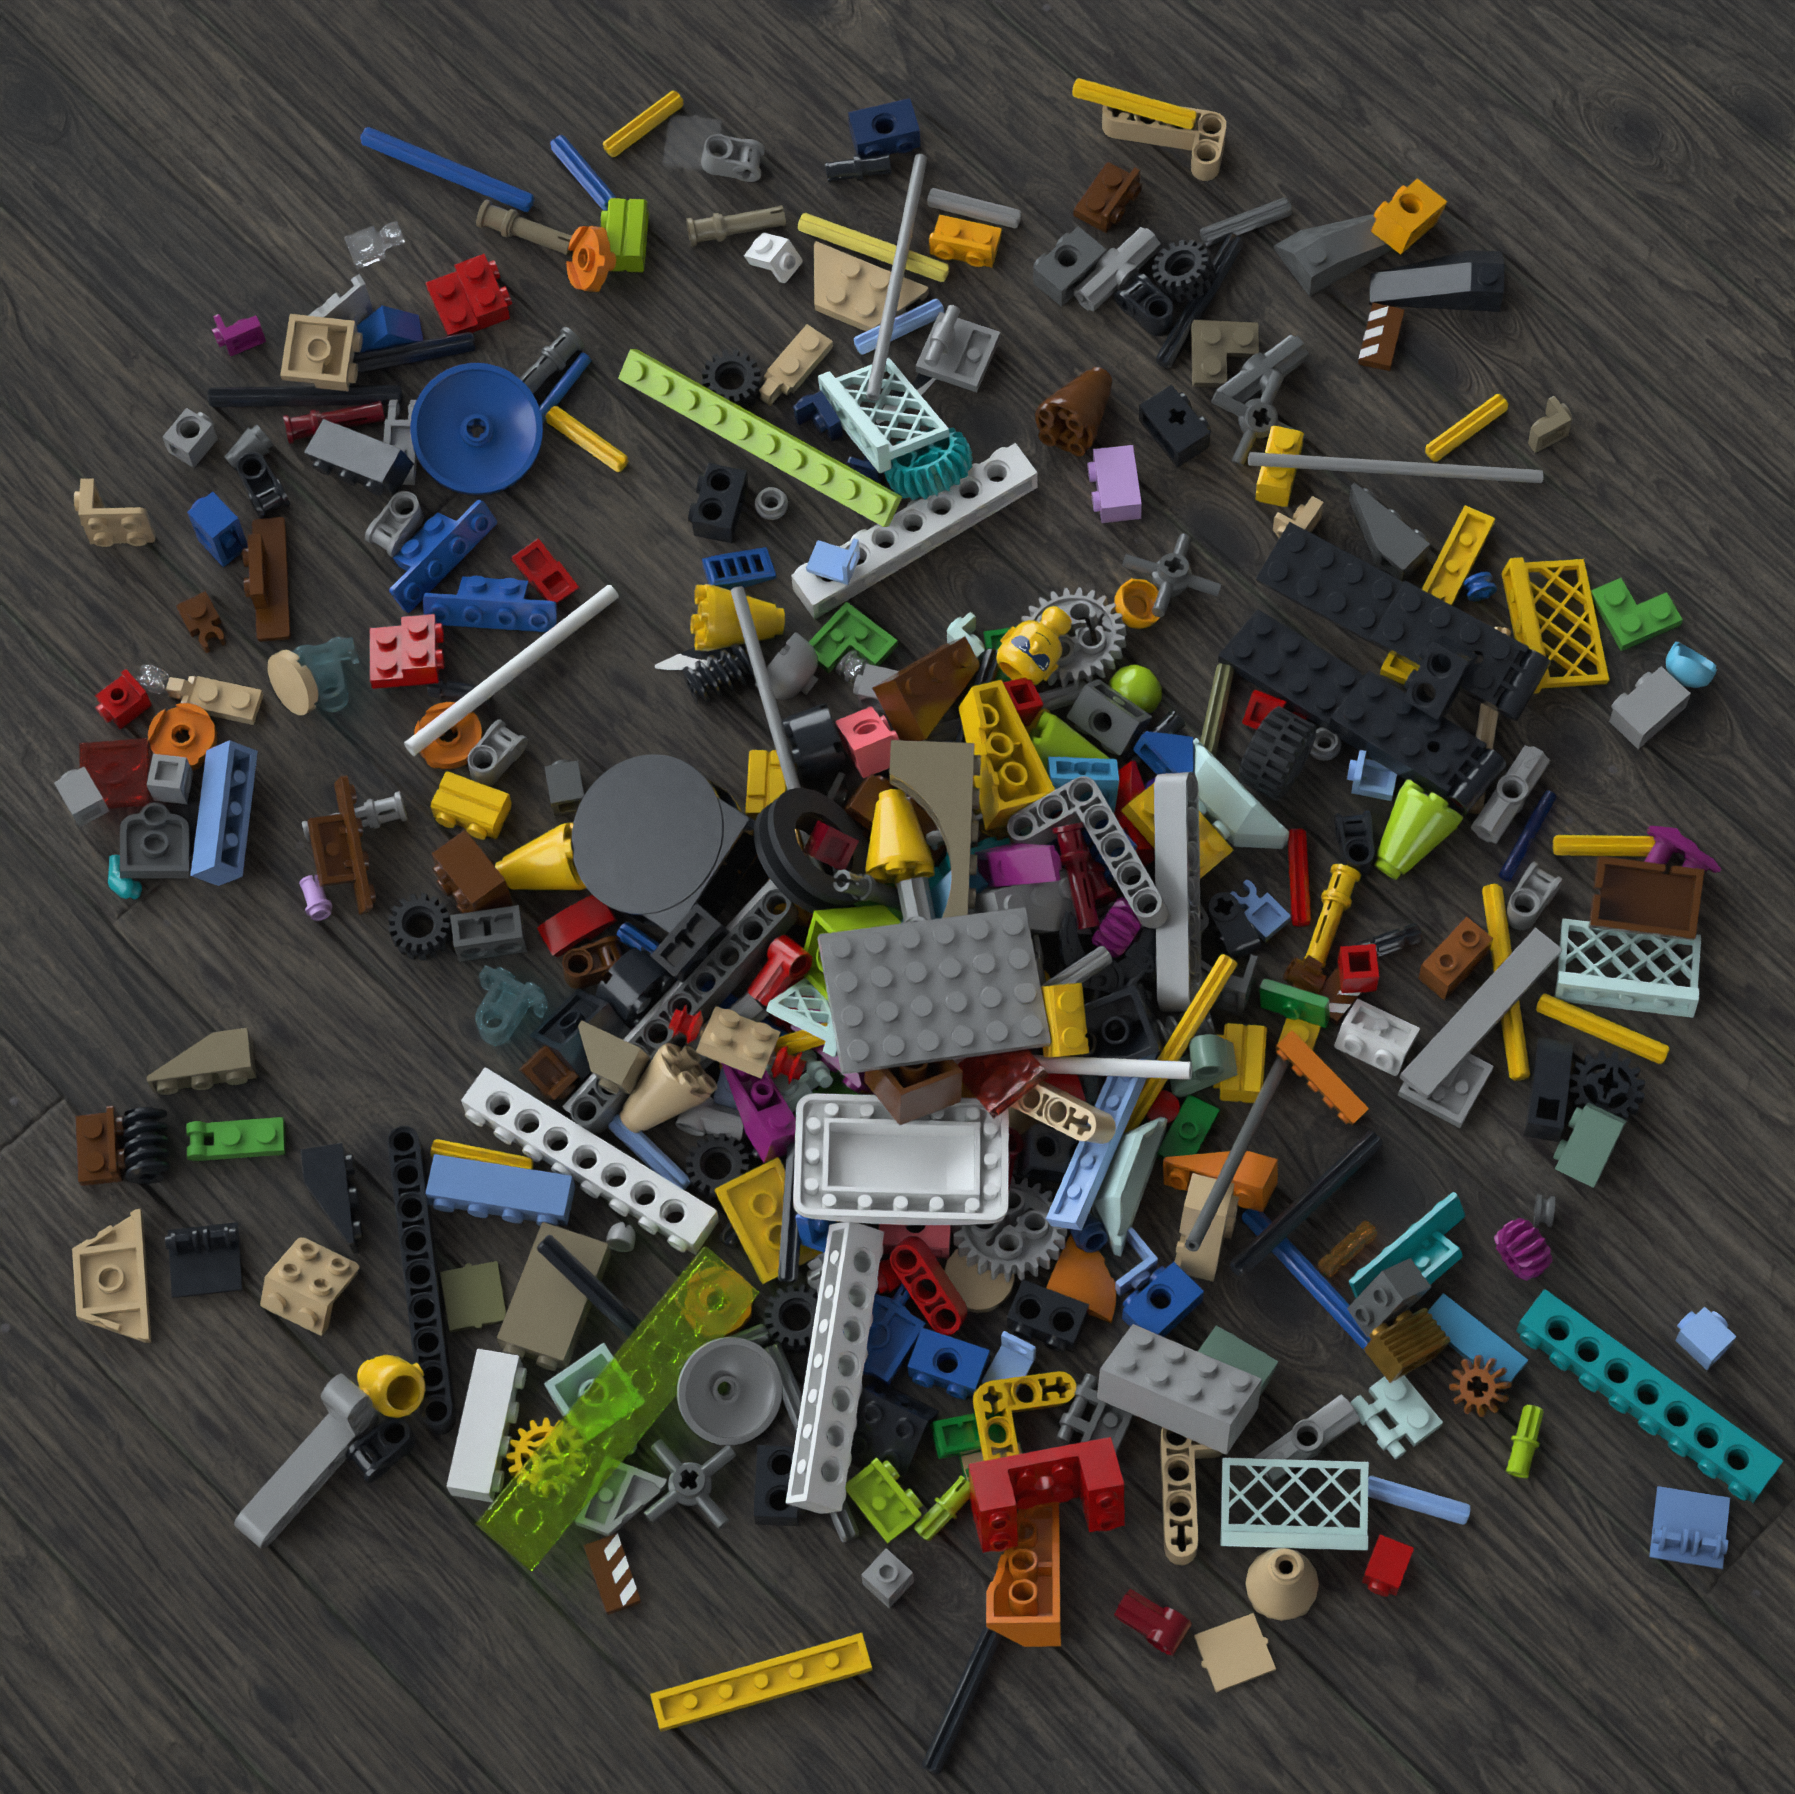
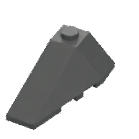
M1374 214L1300 230L1273 247L1309 297L1393 248L1371 232L1376 218L1373 217Z

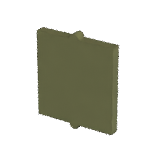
M498 1261L473 1266L471 1263H467L463 1268L440 1272L450 1332L470 1328L481 1330L483 1326L504 1321L506 1307Z

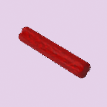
M1290 829L1288 858L1291 918L1293 926L1305 927L1310 924L1311 920L1307 836L1304 829Z

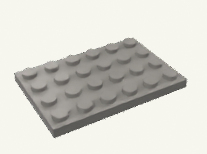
M1026 907L819 934L817 938L841 1074L1045 1047L1051 1044Z

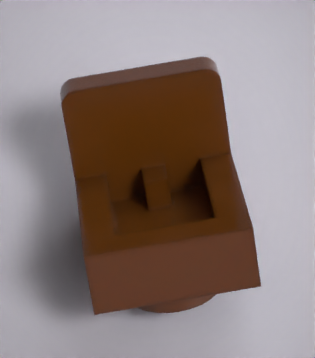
M547 1046L541 1047L519 1069L547 1100H555L557 1097L560 1100L565 1098L575 1088L573 1081L579 1076L575 1071H570Z

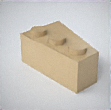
M1192 1173L1179 1233H1181L1180 1242L1178 1241L1177 1254L1174 1262L1187 1275L1214 1282L1224 1239H1231L1233 1235L1239 1197L1233 1196L1234 1183H1231L1198 1251H1189L1185 1246L1186 1240L1216 1181L1214 1178Z

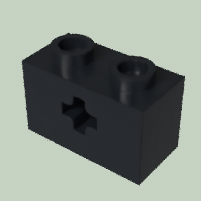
M1172 384L1139 405V421L1177 468L1209 448L1210 425L1204 417H1198L1195 414L1188 397L1183 392L1178 393Z

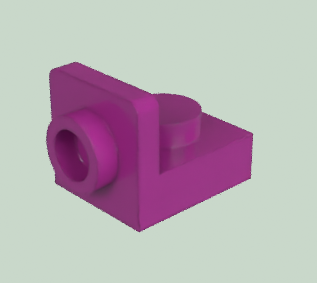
M219 314L213 316L217 327L212 329V333L219 348L226 346L230 357L266 342L256 315L248 319H240L227 328Z

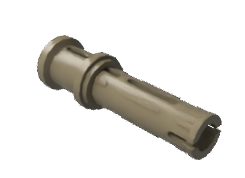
M486 199L482 203L476 219L477 227L483 228L486 226L501 232L503 237L507 238L514 235L563 253L566 256L570 254L568 246L572 235L522 218L517 210L510 209L508 211L492 205L490 200Z
M780 205L728 216L713 213L712 217L693 220L692 218H686L690 245L694 247L697 246L698 242L716 239L718 242H722L726 239V236L786 226L783 206Z

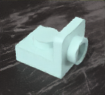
M969 612L964 618L958 617L950 624L947 629V643L966 636L981 665L985 654V646L977 636L972 634L976 629V616Z

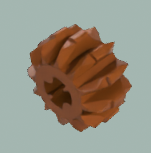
M1482 1355L1475 1356L1474 1365L1467 1358L1462 1360L1461 1364L1464 1371L1459 1369L1452 1371V1375L1461 1380L1460 1383L1456 1382L1449 1385L1450 1390H1460L1461 1395L1453 1399L1454 1403L1459 1404L1466 1400L1464 1412L1469 1414L1476 1406L1479 1417L1486 1416L1487 1406L1493 1413L1498 1412L1500 1407L1496 1400L1504 1403L1509 1400V1396L1500 1390L1512 1387L1511 1381L1500 1380V1377L1508 1372L1506 1367L1495 1372L1494 1368L1497 1364V1359L1494 1357L1490 1358L1485 1366ZM1477 1376L1481 1377L1483 1383H1488V1389L1482 1391L1484 1395H1480L1479 1389L1473 1388V1382L1479 1380Z

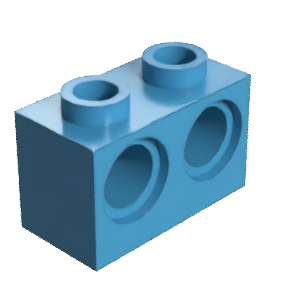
M1048 757L1046 772L1055 790L1075 778L1081 776L1089 777L1097 784L1112 812L1115 813L1119 787L1116 759ZM1093 792L1084 793L1079 798V801L1089 800Z

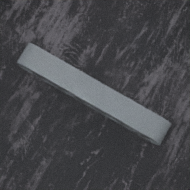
M1193 772L1158 774L1154 782L1155 886L1169 911L1166 922L1161 927L1156 928L1157 1001L1162 1012H1186L1202 986L1199 788L1197 777Z

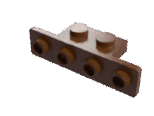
M283 517L255 519L252 521V534L247 535L248 547L243 548L242 553L244 567H249V577L244 578V591L246 598L251 597L255 607L256 637L259 642L290 639L286 522Z
M340 776L334 783L340 814L309 818L307 823L319 886L324 887L353 882L359 915L367 914L373 908V904L376 902V894L373 884H368L366 871L369 870V857L366 850L362 851L360 838L363 836V826L360 817L355 816L353 806L357 802L356 790L353 784H349L348 776Z

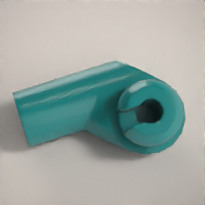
M111 855L109 857L108 885L110 889L123 899H128L129 897L131 899L139 898L142 892L141 883L133 881L132 878H120V855Z

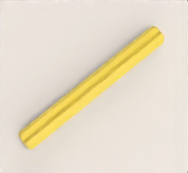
M803 213L798 222L799 231L893 265L896 245L808 213ZM909 250L906 270L939 282L946 280L949 273L948 264Z

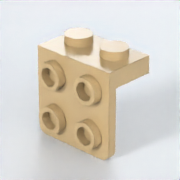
M94 478L80 479V491H75L74 506L75 510L79 511L78 515L81 525L84 527L90 544L101 547L112 546L116 543L143 546L146 543L155 542V532L146 509L140 507L105 508Z
M298 1238L265 1276L260 1306L322 1336L329 1327L334 1301L358 1274L359 1265L309 1239Z

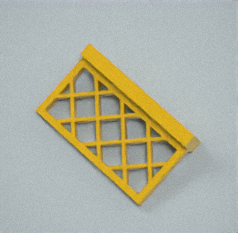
M1523 557L1510 558L1501 574L1514 638L1529 646V649L1535 650L1545 657L1548 655L1550 661L1553 659L1568 670L1564 677H1550L1549 670L1547 669L1533 694L1539 693L1542 688L1607 684L1609 676L1584 559L1524 562ZM1565 570H1576L1578 583L1575 587H1572L1561 579L1559 574ZM1539 572L1549 581L1540 589L1530 581L1529 573ZM1552 583L1568 593L1562 603H1559L1546 593V590ZM1571 597L1583 604L1585 612L1581 617H1578L1565 607ZM1539 599L1555 609V612L1549 619H1546L1536 611L1535 604ZM1558 613L1575 624L1568 633H1565L1552 623ZM1578 627L1590 635L1591 643L1587 648L1571 637ZM1545 629L1562 640L1555 650L1542 641L1541 634ZM1565 643L1581 654L1574 664L1558 653ZM1585 657L1596 665L1598 674L1587 675L1577 666Z

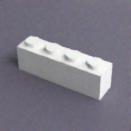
M477 1349L447 1482V1488L452 1496L493 1502L495 1492L500 1493L502 1490L504 1471H500L503 1457L506 1458V1454L510 1453L511 1450L509 1442L512 1440V1437L508 1436L510 1423L515 1424L517 1421L519 1402H515L517 1390L524 1388L527 1369L523 1368L518 1355Z

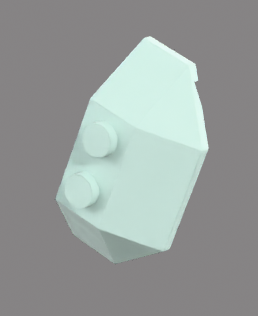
M1195 738L1193 740V773L1198 781L1199 811L1212 823V826L1234 847L1283 849L1288 845L1289 831Z
M1159 1117L1122 1135L1093 1202L1092 1212L1104 1224L1108 1235L1107 1242L1114 1255L1121 1257L1127 1240V1230L1132 1227L1156 1161L1157 1152L1167 1130L1166 1118Z

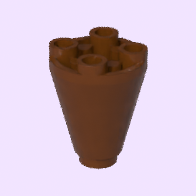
M1093 367L1044 400L1036 409L1035 421L1040 430L1038 434L1040 441L1047 446H1056L1076 456H1083L1095 442L1112 388L1113 380L1111 375L1100 367Z

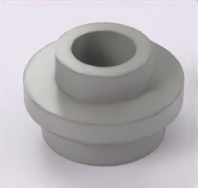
M768 487L757 495L755 508L762 518L775 520L786 513L788 499L781 490ZM770 502H775L777 504V506L774 508L766 507V505Z
M1324 727L1317 729L1310 754L1322 761L1335 758L1341 750V739ZM1326 742L1330 747L1324 749L1320 748L1318 744Z

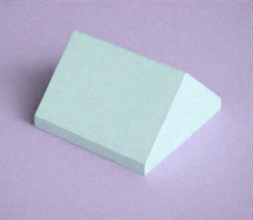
M604 1343L544 1383L559 1412L575 1430L584 1444L644 1403Z

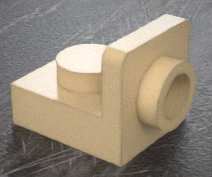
M1312 496L1306 506L1301 504L1297 508L1292 519L1278 512L1274 517L1273 531L1280 538L1290 521L1311 533L1322 517L1324 502Z

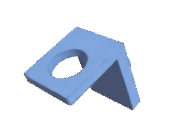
M854 538L849 550L818 540L806 566V571L849 585L860 559L859 540Z
M1132 1227L1127 1230V1241L1143 1261L1116 1281L1115 1290L1119 1297L1132 1287L1135 1290L1143 1287L1148 1283L1151 1273L1157 1269L1158 1258Z
M1004 1331L1001 1335L1002 1345L984 1376L982 1384L992 1380L1026 1376L1036 1359V1347ZM1020 1384V1385L1017 1386L1016 1394H1017V1392H1018V1390H1019V1388L1021 1387L1022 1384Z

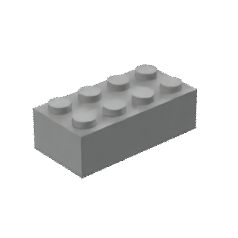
M1132 1324L1100 1368L1097 1399L1227 1455L1258 1409L1262 1379Z

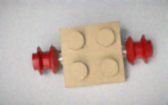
M687 1005L684 1006L682 1011L675 1010L668 1027L674 1031L672 1038L681 1033L686 1035V1041L689 1044L696 1040L700 1033L699 1037L701 1040L696 1053L761 1079L767 1064L771 1066L773 1063L771 1071L774 1079L783 1074L788 1077L789 1085L792 1078L799 1081L807 1062L800 1059L803 1052H800L797 1056H792L789 1054L788 1046H785L775 1056L776 1052L773 1050L781 1032L771 1028L768 1024L755 1022L740 1016L733 1010L715 1006L708 1024L704 1023L703 1027H701L704 1021L702 1011H699L694 1016L687 1013Z

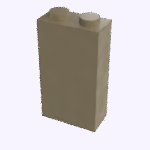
M542 1222L498 1333L497 1341L500 1348L503 1349V1353L518 1355L521 1360L524 1356L537 1360L536 1364L538 1366L556 1371L557 1367L566 1369L569 1366L593 1303L538 1252L537 1246L546 1236L552 1235L600 1281L610 1260L611 1250L608 1243Z

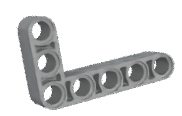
M1085 776L1075 778L1010 817L1007 823L1008 833L1015 843L1046 845L1058 838L1057 834H1053L1052 828L1083 822L1140 923L1147 928L1155 929L1161 927L1166 922L1169 913L1167 905L1093 779ZM1093 792L1089 800L1079 801V798L1084 793ZM1054 810H1063L1058 818L1049 819L1050 814ZM1103 819L1109 820L1104 828L1095 829L1099 821ZM1033 827L1031 833L1027 836H1019L1023 828ZM1118 847L1125 848L1120 856L1110 857L1114 849ZM1131 876H1141L1138 883L1126 885ZM1157 903V907L1153 912L1143 913V909L1147 904Z
M343 1374L333 1378L322 1392L321 1399L329 1412L327 1417L246 1505L234 1522V1526L261 1549L266 1548L276 1539L347 1459L345 1453L349 1447L370 1433L380 1419L378 1411L372 1408L373 1403L370 1396Z

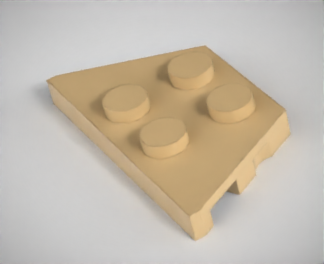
M816 241L814 244L815 311L864 331L881 325L891 272ZM903 277L896 317L904 314L906 307L919 298L921 301L927 298L929 294L928 287Z
M135 1209L130 1212V1217L114 1227L109 1225L101 1230L95 1238L85 1240L72 1248L76 1316L83 1322L150 1343L151 1327L143 1212L141 1209Z

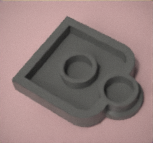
M149 803L141 809L139 814L127 816L120 825V878H189L188 822L180 815L171 814L160 803Z

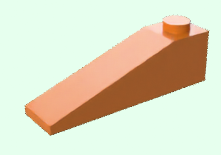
M1059 1502L1036 1505L1030 1509H1019L1017 1513L1018 1546L1011 1547L1001 1554L996 1574L986 1592V1627L1024 1647L1061 1646Z

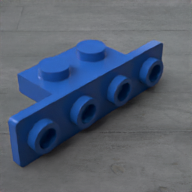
M477 500L457 521L437 512L426 521L424 527L411 540L407 541L393 557L397 565L407 571L389 589V592L403 611L410 613L423 600L424 594L429 593L497 524L496 518L483 501Z
M462 576L457 595L425 593L423 597L424 615L435 614L436 623H442L446 626L548 632L557 625L556 602L528 600L529 583L525 580Z

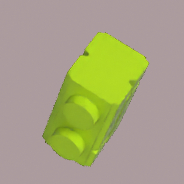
M610 198L608 200V211L602 210L601 227L606 229L610 252H614L616 256L615 268L612 271H644L649 222L648 204L645 199L626 200Z

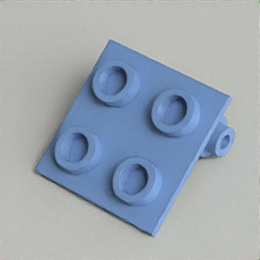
M1657 1486L1649 1558L1723 1569L1724 1554L1727 1553L1728 1547L1726 1533L1730 1498Z

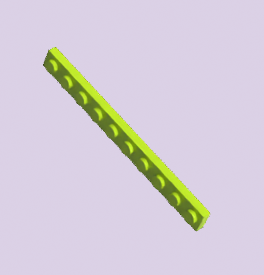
M630 349L618 379L882 527L890 526L902 496L638 349Z

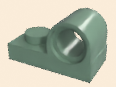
M1212 1034L1192 1038L1189 1042L1190 1054L1181 1057L1179 1060L1182 1062H1192L1191 1080L1170 1079L1172 1094L1182 1098L1238 1075L1233 1043Z

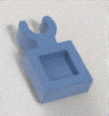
M1245 880L1243 888L1249 893L1247 897H1239L1234 891L1230 894L1235 896L1242 909H1246L1244 914L1248 921L1253 925L1258 936L1264 942H1267L1291 921V915L1268 892L1259 898L1256 895L1255 885L1251 881Z

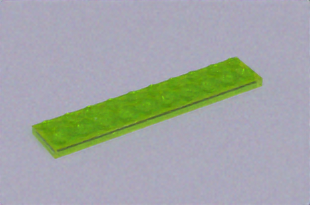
M707 1246L703 1247L475 1525L529 1571H533L677 1395L679 1376L689 1357L704 1344L718 1338H723L760 1292Z

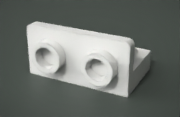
M1357 999L1341 1025L1334 1046L1336 1049L1391 1075L1397 1076L1406 1055L1418 1036L1420 1028Z

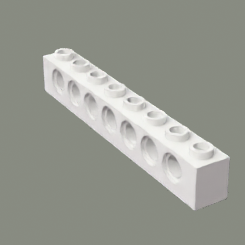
M1014 443L1008 448L1001 447L986 461L980 464H972L973 467L968 471V476L960 479L959 485L951 486L950 491L940 492L938 496L931 495L926 500L923 497H919L916 500L910 501L906 508L894 515L889 527H882L877 524L869 530L863 529L854 534L850 541L840 547L849 550L853 539H858L860 559H863L865 562L856 566L849 585L834 580L827 582L822 580L823 577L807 572L806 566L808 563L798 567L794 574L791 575L793 590L813 619H817L1036 489L1037 471L1017 444ZM995 476L1004 478L1000 482H993L990 479ZM965 493L976 494L974 498L970 499L964 498L962 495ZM945 509L949 511L947 514L937 515L934 513L936 510ZM909 526H918L921 528L915 532L906 530V528H908ZM889 542L893 544L889 548H881L878 546L880 543Z
M486 1067L461 1100L466 1112L465 1116L472 1123L480 1127L486 1124L495 1130L493 1132L494 1135L504 1143L511 1145L512 1142H515L523 1147L522 1152L527 1157L533 1159V1161L539 1163L542 1159L552 1165L551 1170L554 1173L572 1176L574 1180L581 1183L580 1188L593 1198H598L599 1195L610 1202L609 1206L615 1212L625 1217L628 1213L639 1220L638 1224L644 1230L654 1235L658 1231L668 1238L667 1242L673 1248L682 1253L688 1250L696 1255L719 1222L717 1210ZM499 1105L510 1106L509 1111L504 1115H495L493 1113L494 1109ZM535 1122L539 1124L537 1130L532 1133L522 1131L523 1126L527 1123ZM557 1140L568 1142L567 1146L561 1151L550 1149L551 1145ZM586 1158L597 1160L596 1164L590 1169L579 1167L580 1162ZM614 1176L626 1178L625 1182L619 1187L608 1185L609 1180ZM643 1194L655 1196L653 1202L648 1205L637 1203L638 1198ZM672 1212L684 1214L683 1219L678 1223L666 1221L667 1216Z
M840 1222L829 1225L786 1504L819 1514L842 1511V1505L846 1498L845 1486L848 1468L852 1459L853 1433L857 1426V1407L862 1393L861 1381L864 1363L868 1355L867 1342L869 1329L873 1322L872 1309L874 1296L878 1288L879 1263L883 1255L884 1232L854 1222Z

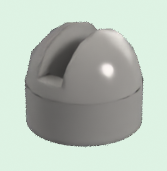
M624 1222L616 1223L610 1228L606 1243L609 1244L610 1249L615 1251H632L636 1240L635 1231L631 1225L625 1227Z

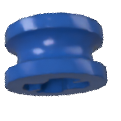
M1490 572L1474 574L1463 582L1464 589L1469 591L1467 597L1470 601L1484 600L1497 591L1496 585L1491 583L1493 577Z

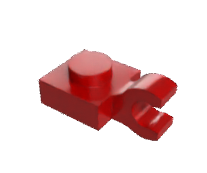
M1254 690L1242 724L1258 729L1264 718L1276 707L1284 708L1286 701ZM1292 712L1305 720L1307 718L1300 713Z

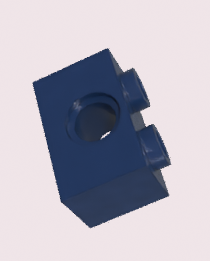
M910 98L848 112L850 134L856 155H860L861 158L886 153H907L914 148L920 147V129ZM882 131H889L890 133H888V134H881L880 132H882Z

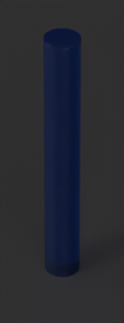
M1545 790L1498 874L1501 879L1511 881L1557 798L1555 793L1549 790Z

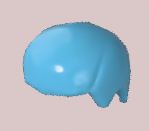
M1680 642L1673 644L1666 657L1668 673L1682 686L1691 688L1707 686L1717 672L1716 665Z

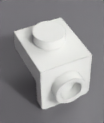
M762 233L744 255L750 265L771 270L781 283H786L802 264V258L789 239L767 233Z

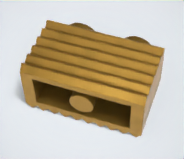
M1423 1308L1414 1314L1410 1310H1406L1393 1321L1394 1325L1388 1327L1386 1323H1383L1369 1334L1371 1341L1366 1345L1364 1351L1389 1383H1392L1394 1380L1396 1381L1403 1375L1436 1358L1449 1344L1450 1337L1446 1336L1445 1331L1441 1330V1326L1437 1325V1321L1432 1319V1314H1428V1309Z

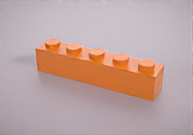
M1293 1030L1275 1046L1278 1049L1276 1051L1277 1055L1283 1061L1288 1060L1293 1065L1291 1069L1299 1077L1303 1075L1309 1081L1306 1084L1313 1092L1319 1091L1324 1096L1322 1101L1330 1109L1334 1107L1339 1112L1337 1116L1345 1124L1350 1123L1353 1125L1369 1109Z

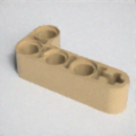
M1103 105L1102 129L1107 136L1115 139L1191 150V172L1193 176L1202 181L1214 179L1220 171L1226 138V120L1220 113L1183 107L1197 112L1196 123L1193 129H1177L1172 124ZM1145 121H1151V122H1153V123H1152V124H1145V123H1143V122H1145ZM1208 131H1214V132H1216V133H1215V134H1209V133H1206V132H1208ZM1206 158H1207V159H1210L1211 161H1209V162H1204V161H1201V159H1206Z
M1007 1069L998 1070L991 1078L984 1098L996 1099L1004 1103L1008 1109L1009 1127L1014 1128L1018 1132L1023 1125L1026 1115H1029L1079 1141L1104 1144L1109 1142L1115 1134V1121L1110 1114L1029 1073Z
M1162 1427L1160 1460L1164 1550L1170 1562L1176 1565H1186L1195 1558L1198 1546L1195 1459L1216 1458L1223 1453L1185 1437L1186 1442L1182 1445H1172L1167 1440V1436L1173 1433V1431ZM1180 1467L1188 1473V1476L1182 1481H1175L1169 1476L1168 1472L1172 1468ZM1178 1502L1184 1503L1190 1511L1187 1515L1179 1517L1170 1511L1171 1505ZM1184 1529V1543L1187 1545L1186 1550L1183 1552L1179 1551L1176 1545L1178 1530Z

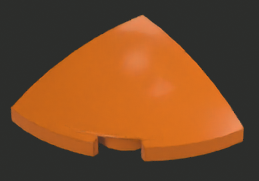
M1070 1234L1046 1288L1089 1304V1315L1111 1323L1116 1307L1114 1278H1111L1102 1254L1099 1251L1088 1253L1079 1249L1074 1242L1072 1234Z

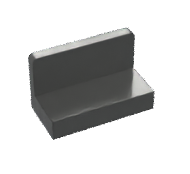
M1250 956L1243 978L1230 976L1211 1008L1243 1017L1255 981L1258 956Z

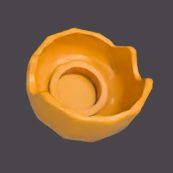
M1130 579L1121 585L1116 592L1114 603L1116 604L1115 612L1122 614V621L1130 628L1143 629L1152 626L1158 621L1160 617L1152 614V608L1159 592L1157 587L1142 579Z

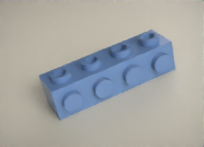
M231 740L206 750L191 869L192 877L217 886L243 877L257 750Z
M434 1154L425 1194L429 1204L433 1205L434 1209L443 1212H453L454 1209L467 1210L468 1214L480 1218H486L488 1214L502 1216L503 1220L512 1223H522L523 1220L536 1221V1224L541 1226L542 1222L554 1226H567L575 1184L573 1177L570 1175Z

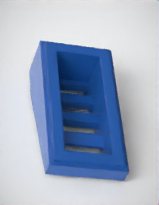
M767 547L715 555L702 559L708 584L727 590L739 586L746 588L776 578ZM754 560H761L764 571H757ZM748 563L751 573L745 574L742 564ZM735 566L738 575L732 576L729 568ZM723 570L725 577L719 578L717 572Z

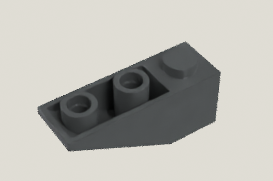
M1354 482L1351 485L1349 502L1374 562L1384 572L1404 582L1427 559L1430 543L1421 531L1411 529L1406 525L1395 510L1387 509L1379 503L1373 492L1367 488L1362 489Z

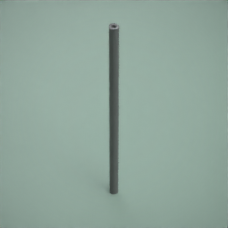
M1278 1055L1186 1240L1185 1246L1189 1251H1198L1290 1063L1288 1060L1283 1061Z

